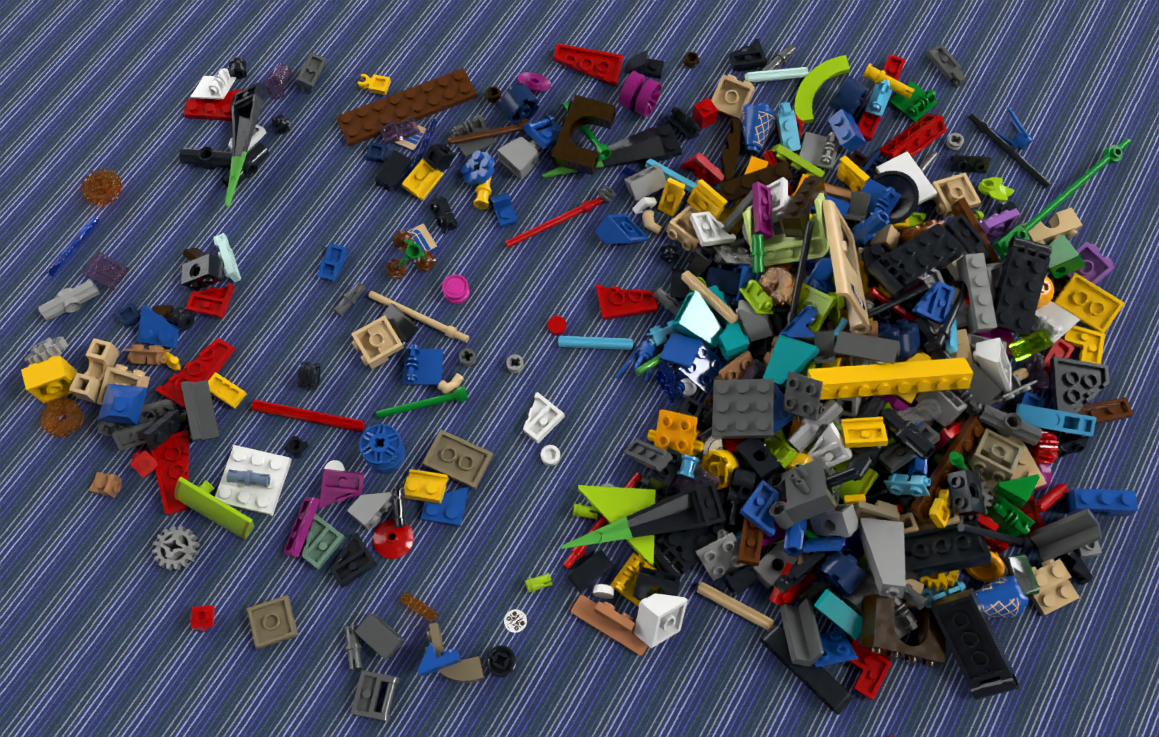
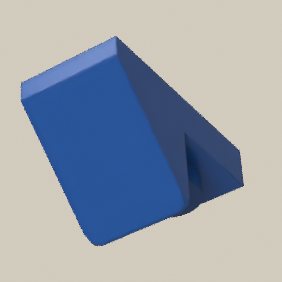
M507 192L489 197L500 228L518 223L512 207L511 197Z
M806 306L780 334L786 337H815L805 325H809L815 320L818 310L814 306Z
M430 642L417 670L418 675L423 677L461 662L460 653L458 650L453 651V649L442 652L441 657H438L434 644Z

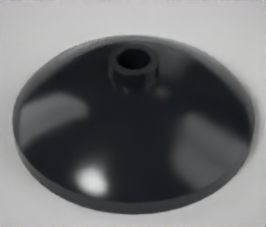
M885 171L872 178L873 181L887 188L890 186L895 189V192L901 194V197L888 215L890 221L888 224L900 223L913 214L919 202V190L915 181L909 175L900 171Z

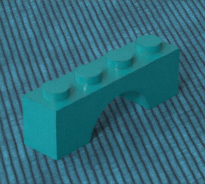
M717 285L709 287L727 305L723 291H719ZM706 302L716 319L725 327L724 332L719 336L718 347L725 360L734 359L743 352L748 351L750 341L748 336L743 334L739 320L730 324Z

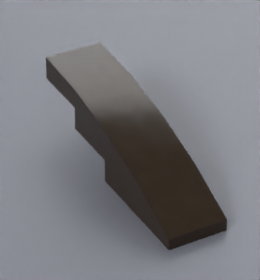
M739 118L732 119L731 134H727L726 149H722L720 161L722 174L725 175L723 182L731 180L734 174L740 145Z

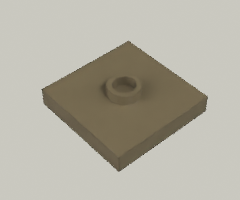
M288 595L246 608L257 650L299 636Z

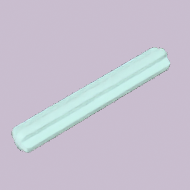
M807 67L748 72L745 74V81L751 83L804 78L809 73Z

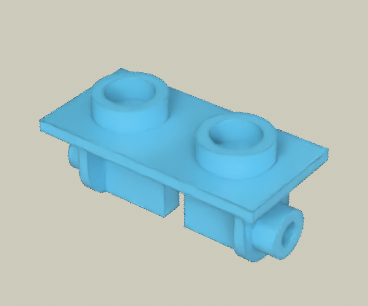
M883 80L880 85H875L865 112L882 117L893 90L890 89V82L888 80Z
M671 320L667 322L668 326L661 328L658 325L650 328V332L646 336L651 335L649 342L658 346L668 341L667 334L670 337L671 333L684 335V333L671 326L674 321Z
M892 474L889 475L888 480H884L890 494L913 495L916 497L930 496L926 487L930 486L931 480L926 475H912L910 481H908V475Z
M955 580L954 586L948 585L946 591L942 587H939L938 592L935 591V587H931L930 590H927V588L923 589L921 595L928 599L925 607L930 608L934 600L962 592L966 589V586L963 582Z

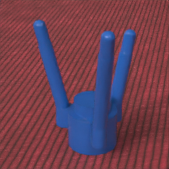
M1007 107L1008 112L1013 118L1012 123L1019 132L1014 137L1015 141L994 129L992 130L1015 149L1020 147L1022 150L1033 139L1025 131L1012 109Z
M642 341L640 347H636L634 353L621 367L615 377L619 378L636 356L638 360L635 363L634 370H637L641 361L654 358L656 356L653 353L655 346L650 342ZM651 369L646 372V382L649 381Z

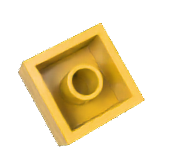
M53 356L46 361L34 363L27 368L21 369L26 390L44 404L71 394L69 388L77 374V370L61 356Z

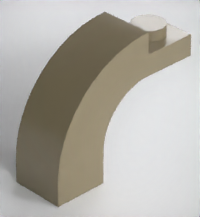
M436 622L429 624L430 630L427 631V638L429 644L430 642L434 644L437 656L441 657V653L445 649L440 625ZM479 656L462 660L459 663L438 670L444 677L459 683H474L485 680Z

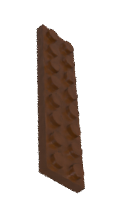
M462 68L337 115L336 119L350 147L392 131L393 128L421 120L478 97L466 71Z

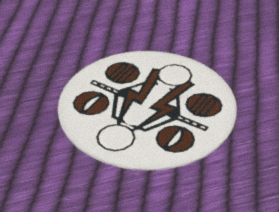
M517 609L511 610L506 614L504 624L510 632L517 633L525 628L527 618L522 611Z

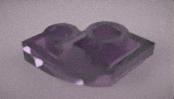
M413 116L399 123L393 120L379 128L386 144L404 140L420 133Z

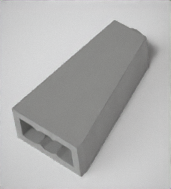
M861 518L858 535L880 596L902 598L906 587L904 522Z

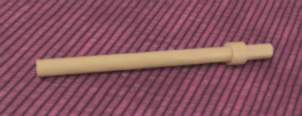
M374 291L369 293V298L386 306H389L391 303L395 304L403 314L444 332L446 336L452 339L456 338L465 343L469 340L468 335L457 331V328L451 325L446 326Z

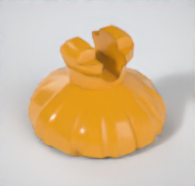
M990 551L991 564L966 568L965 570L974 579L990 583L1003 575L1005 567L997 551Z

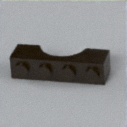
M783 161L719 183L715 191L728 201L727 204L748 195L752 190V184L756 182L767 186L782 177L789 182L793 176L787 161Z
M809 176L803 180L782 216L786 237H804L806 223L810 221L811 207L815 206L814 200L820 193H824L825 198L827 196L823 177Z

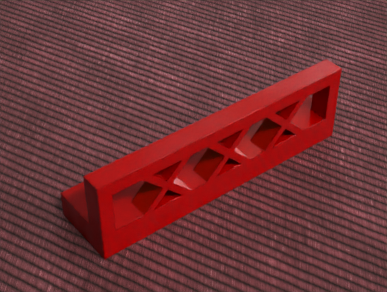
M924 115L880 148V155L889 157L891 160L908 151L910 156L913 157L947 131L943 116Z

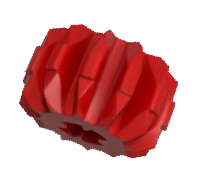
M1043 431L1040 440L1035 446L1027 445L1035 463L1045 465L1054 463L1055 458H1058L1059 442H1057V436L1053 435L1052 432Z

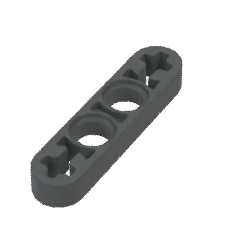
M168 399L144 405L141 414L150 412L153 415L151 418L155 417L156 421H158L169 412L163 409L164 407L174 411L176 410V405ZM140 414L138 425L149 422L150 418H144ZM99 422L98 431L101 435L108 437L112 436L116 428L123 430L136 425Z

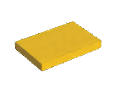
M1073 273L1053 302L1078 317L1080 322L1101 333H1105L1125 304L1077 273Z

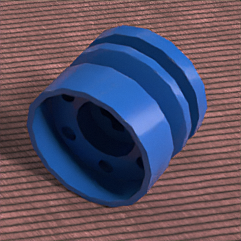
M376 424L366 429L361 435L359 449L372 470L382 474L392 473L403 464L406 456L405 446L397 430L392 426Z

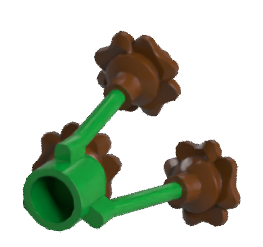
M403 229L402 232L396 231V235L392 238V241L395 242L393 246L399 248L402 252L405 251L406 255L402 260L391 259L390 262L386 263V273L391 275L392 279L398 278L401 280L403 276L407 275V265L404 263L408 259L414 260L413 262L417 266L418 271L428 272L429 269L435 267L433 263L436 262V258L433 257L432 252H426L425 250L421 252L420 246L414 243V239H411L413 234L408 233L406 229Z

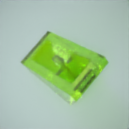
M1045 328L1031 332L1030 335L1020 336L1008 344L1015 362L1053 346Z

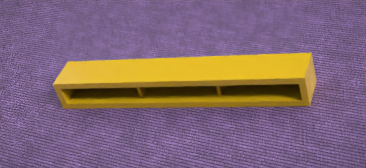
M965 358L898 362L894 364L885 363L808 369L807 377L823 382L820 400L966 389L970 387L974 373Z

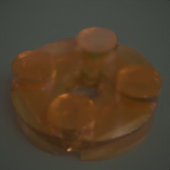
M779 267L768 268L758 282L763 289L762 291L766 292L773 301V306H779L791 301L795 284L793 274ZM780 282V290H775L774 292V284Z
M71 399L51 400L47 403V407L42 413L41 426L55 437H67L70 435L69 433L74 430L77 431L81 427L84 413L80 406ZM62 414L67 416L66 419H62L60 422L59 417Z

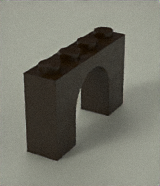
M575 95L573 101L569 103V112L563 118V127L557 133V143L555 147H552L550 157H552L554 165L594 175L599 162L598 152L575 145L571 141V136L578 127L586 124L611 129L616 117V106Z
M880 594L864 596L861 634L862 648L869 649V653L881 655L887 653L889 658L900 659V657H903L906 662L918 663L920 661L926 667H935V664L945 663L946 639L931 608L916 609L915 620H917L916 624L918 627L915 629L912 641L906 645L899 639L894 628L895 598L880 596Z

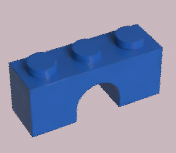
M1074 488L1064 495L1067 514L1073 515L1088 508L1091 513L1106 511L1107 516L1127 517L1138 511L1135 491Z

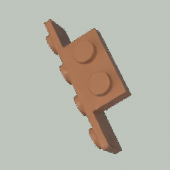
M580 595L571 609L573 615L636 654L642 656L648 645L634 634L635 623L632 622L633 618L624 612L619 614L610 603L606 601L604 603L600 601L595 603L584 595Z

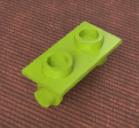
M750 280L746 289L740 288L741 293L757 314H773L771 310L773 301L766 292L762 291L763 289L757 281Z

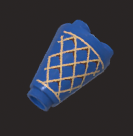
M766 103L743 105V147L745 148L744 152L747 154H758L776 120L777 112L770 109Z
M1001 576L975 591L987 617L1017 618L1022 615L1024 607L1028 605V598L1023 594L1014 576Z

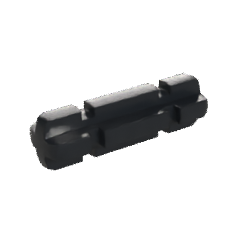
M393 488L392 494L395 497L393 509L394 516H396L394 524L395 527H405L407 521L404 518V515H406L405 499H403V496H405L404 488Z

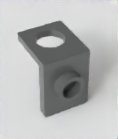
M852 191L849 213L844 215L843 218L857 221L866 219L871 194Z
M834 330L815 331L813 333L815 335L814 343L820 351L814 359V364L833 363L836 358L834 353Z

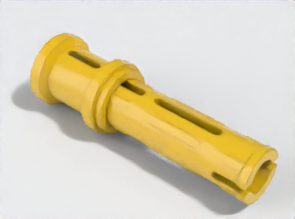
M869 63L862 75V78L866 77L878 85L883 80H888L890 82V89H893V91L907 99L911 97L915 90L886 75L884 70L880 71L874 68L871 63Z
M491 177L484 184L479 183L476 187L475 192L477 195L473 205L478 209H487L489 207L488 199L492 192L490 188Z

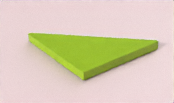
M578 485V491L608 520L609 524L655 504L656 490ZM654 535L626 539L628 544L650 566H653Z

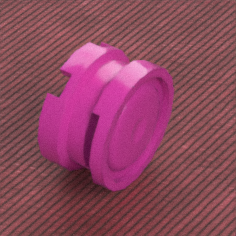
M454 274L448 276L443 281V293L448 302L460 304L467 300L470 291L465 277Z

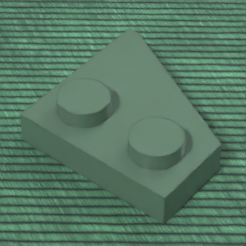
M315 514L311 529L307 534V543L304 546L302 557L319 570L346 537Z

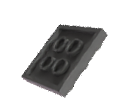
M774 379L714 380L712 438H774Z

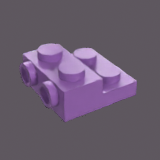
M1017 208L1011 211L1005 210L999 215L996 213L986 220L978 222L987 239L991 240L1006 233L1020 213Z
M1086 242L1076 250L1086 266L1065 276H1068V279H1070L1073 273H1077L1096 285L1112 272L1115 267L1110 258L1107 256L1103 257L1099 253L1100 250L1096 245Z

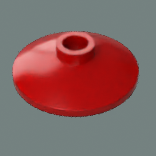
M394 519L381 523L373 536V544L376 551L387 559L403 557L410 551L414 541L411 527L408 524L405 527H395ZM391 534L396 535L394 540H389Z

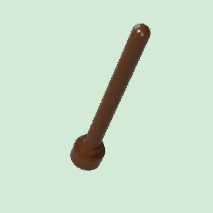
M529 119L521 120L517 125L448 138L447 143L453 145L518 131L526 134L523 127L525 123L529 122Z

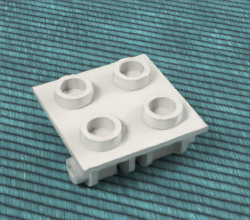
M226 68L220 69L216 76H204L191 95V98L224 99L236 77H230L229 71Z
M1050 301L1046 306L1036 310L1031 330L1054 344L1080 319Z

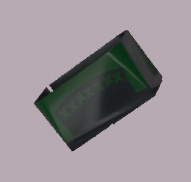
M1024 553L1001 559L1005 567L1002 576H1014L1027 598L1039 593L1038 583L1028 558Z

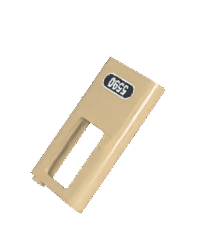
M823 200L822 204L836 292L838 296H845L850 332L864 335L869 332L870 325L854 235L835 203L831 200Z

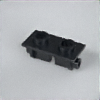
M673 107L671 110L672 115L665 116V119L671 123V126L681 131L684 137L692 139L700 135L698 134L701 130L700 125L691 117H688L687 121H685L687 114L680 107Z
M951 155L950 162H952V167L950 171L986 173L991 157H985L984 155Z
M434 194L430 203V210L436 217L438 227L445 234L447 228L451 230L457 228V221L453 213H447L451 211L447 199L444 197L438 198Z
M1071 433L1062 436L1064 442L1060 437H1057V442H1059L1058 458L1085 450L1089 436L1083 437V435Z

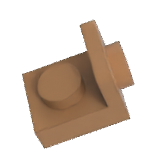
M97 472L89 491L115 498L121 489L122 479L115 474L108 475Z

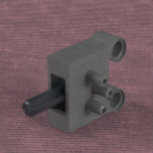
M819 458L804 465L798 463L794 466V469L784 473L774 474L768 479L767 483L779 492L778 500L787 499V503L782 501L776 502L771 506L769 513L781 529H788L795 523L836 508L833 487L858 478V471L855 467H851L831 475V471L824 460Z

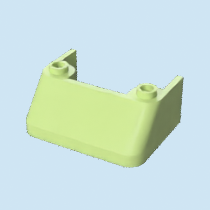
M820 193L814 200L816 214L810 218V221L815 223L808 259L821 258L829 249L822 201L825 200L824 193ZM753 205L749 206L742 213L751 252V235L755 234ZM773 230V237L769 239L763 238L764 251L766 252L764 266L799 261L804 237H786L785 233L775 235Z

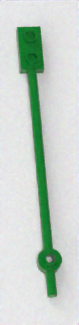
M1126 138L1119 145L1106 147L1103 151L1104 158L1023 227L1021 224L1015 225L997 240L993 247L1002 260L1006 257L1008 244L1012 236L1029 240L1030 237L1027 233L1106 164H1114L1122 159V151L1131 144V140Z

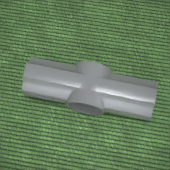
M90 279L73 289H62L58 292L56 298L39 306L38 309L45 320L50 321L65 312L72 313L79 310L82 303L99 295L100 292Z
M828 399L823 404L825 412L817 416V421L803 418L802 426L787 440L796 451L801 453L815 438H819L828 425L843 411L842 407L835 400Z

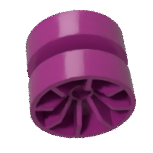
M633 71L627 77L621 89L618 103L628 110H632L635 107V113L648 117L658 102L662 83L651 78L646 81L645 75Z

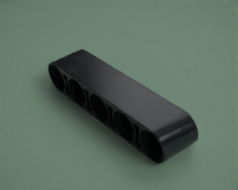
M773 624L760 638L762 644L835 714L839 715L853 700L851 694L822 666L815 667L813 664L811 667L791 662L785 631L780 626Z

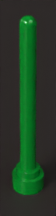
M564 102L562 107L568 113L569 104ZM586 125L580 126V130L595 147V151L598 152V158L606 160L611 155L609 147L601 144Z
M464 385L457 387L452 393L379 410L375 415L377 418H383L452 400L464 402L468 401V396Z

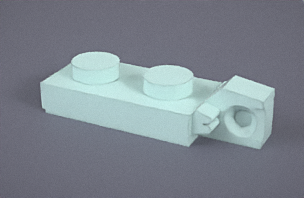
M224 233L214 236V245L220 249L218 255L225 265L223 267L224 274L234 282L240 281L241 276L227 236Z

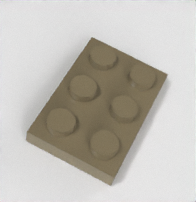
M440 429L422 464L476 490L494 454Z

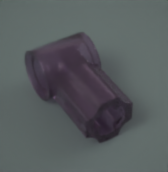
M280 63L276 65L272 76L265 81L271 99L278 100L284 96L283 89L292 72L291 68L286 64Z

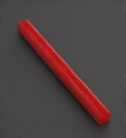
M253 400L251 405L253 411L363 432L365 423L362 420L261 400Z

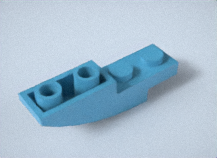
M1019 403L1016 409V414L1022 418V421L1033 426L1093 437L1097 417Z

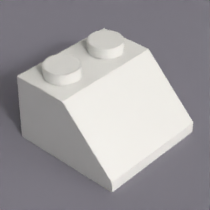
M995 338L977 342L976 351H973V357L976 363L979 362V368L1001 390L1011 392L1012 367L1001 339Z
M656 593L642 599L639 603L638 615L635 620L634 634L650 648H653L681 630L688 600L685 597Z

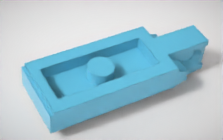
M789 102L780 103V113L778 118H776L780 143L790 151L799 150L801 145L794 110H791Z

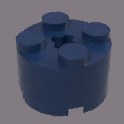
M848 77L829 106L837 112L843 109L850 115H853L870 89L855 79Z
M512 84L508 88V92L497 102L502 112L513 125H517L518 122L524 119L530 120L539 110L538 99L526 85L517 86Z
M902 318L896 320V323L891 325L884 323L878 326L879 338L900 342L898 358L912 356L919 352L918 348L921 349L917 323L908 322V319Z
M840 550L830 551L816 568V573L826 584L830 583L833 585V589L845 597H849L868 575L865 570L856 565L858 561L852 555L847 554L845 556Z

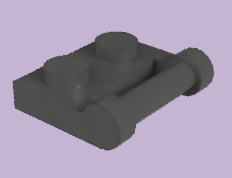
M362 670L350 714L389 722L392 699L400 678ZM382 682H387L381 713L375 712Z

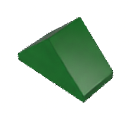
M1036 474L999 482L993 491L995 494L1004 496L1007 500L1022 508L1030 498L1040 477Z

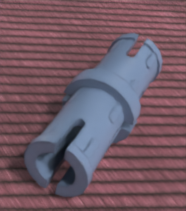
M229 469L227 473V482L245 484V486L258 485L269 487L271 480L270 474L254 473L252 470L237 471Z

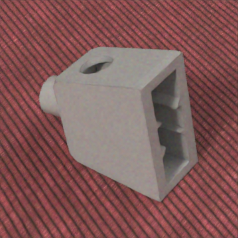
M519 137L498 149V159L522 180L538 163L539 155L537 150L541 146L534 140L528 142L523 137Z

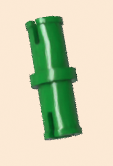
M763 234L751 235L752 252L750 256L753 257L754 274L765 273L764 256H766V252L764 251Z

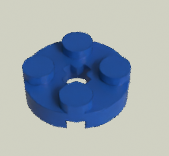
M475 151L461 168L464 180L471 186H476L475 184L478 183L484 184L494 172L492 167L493 163H495L494 158L487 152Z

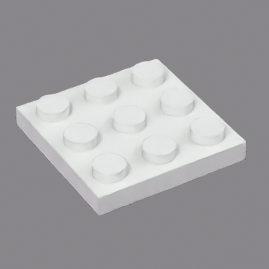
M234 445L215 497L231 507L273 516L292 459ZM229 469L237 471L252 470L254 473L270 474L271 480L269 487L258 485L245 486V484L227 482V473Z

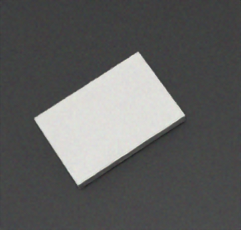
M908 151L876 167L878 174L885 171H900L909 175L915 181L919 190L918 205L937 194Z

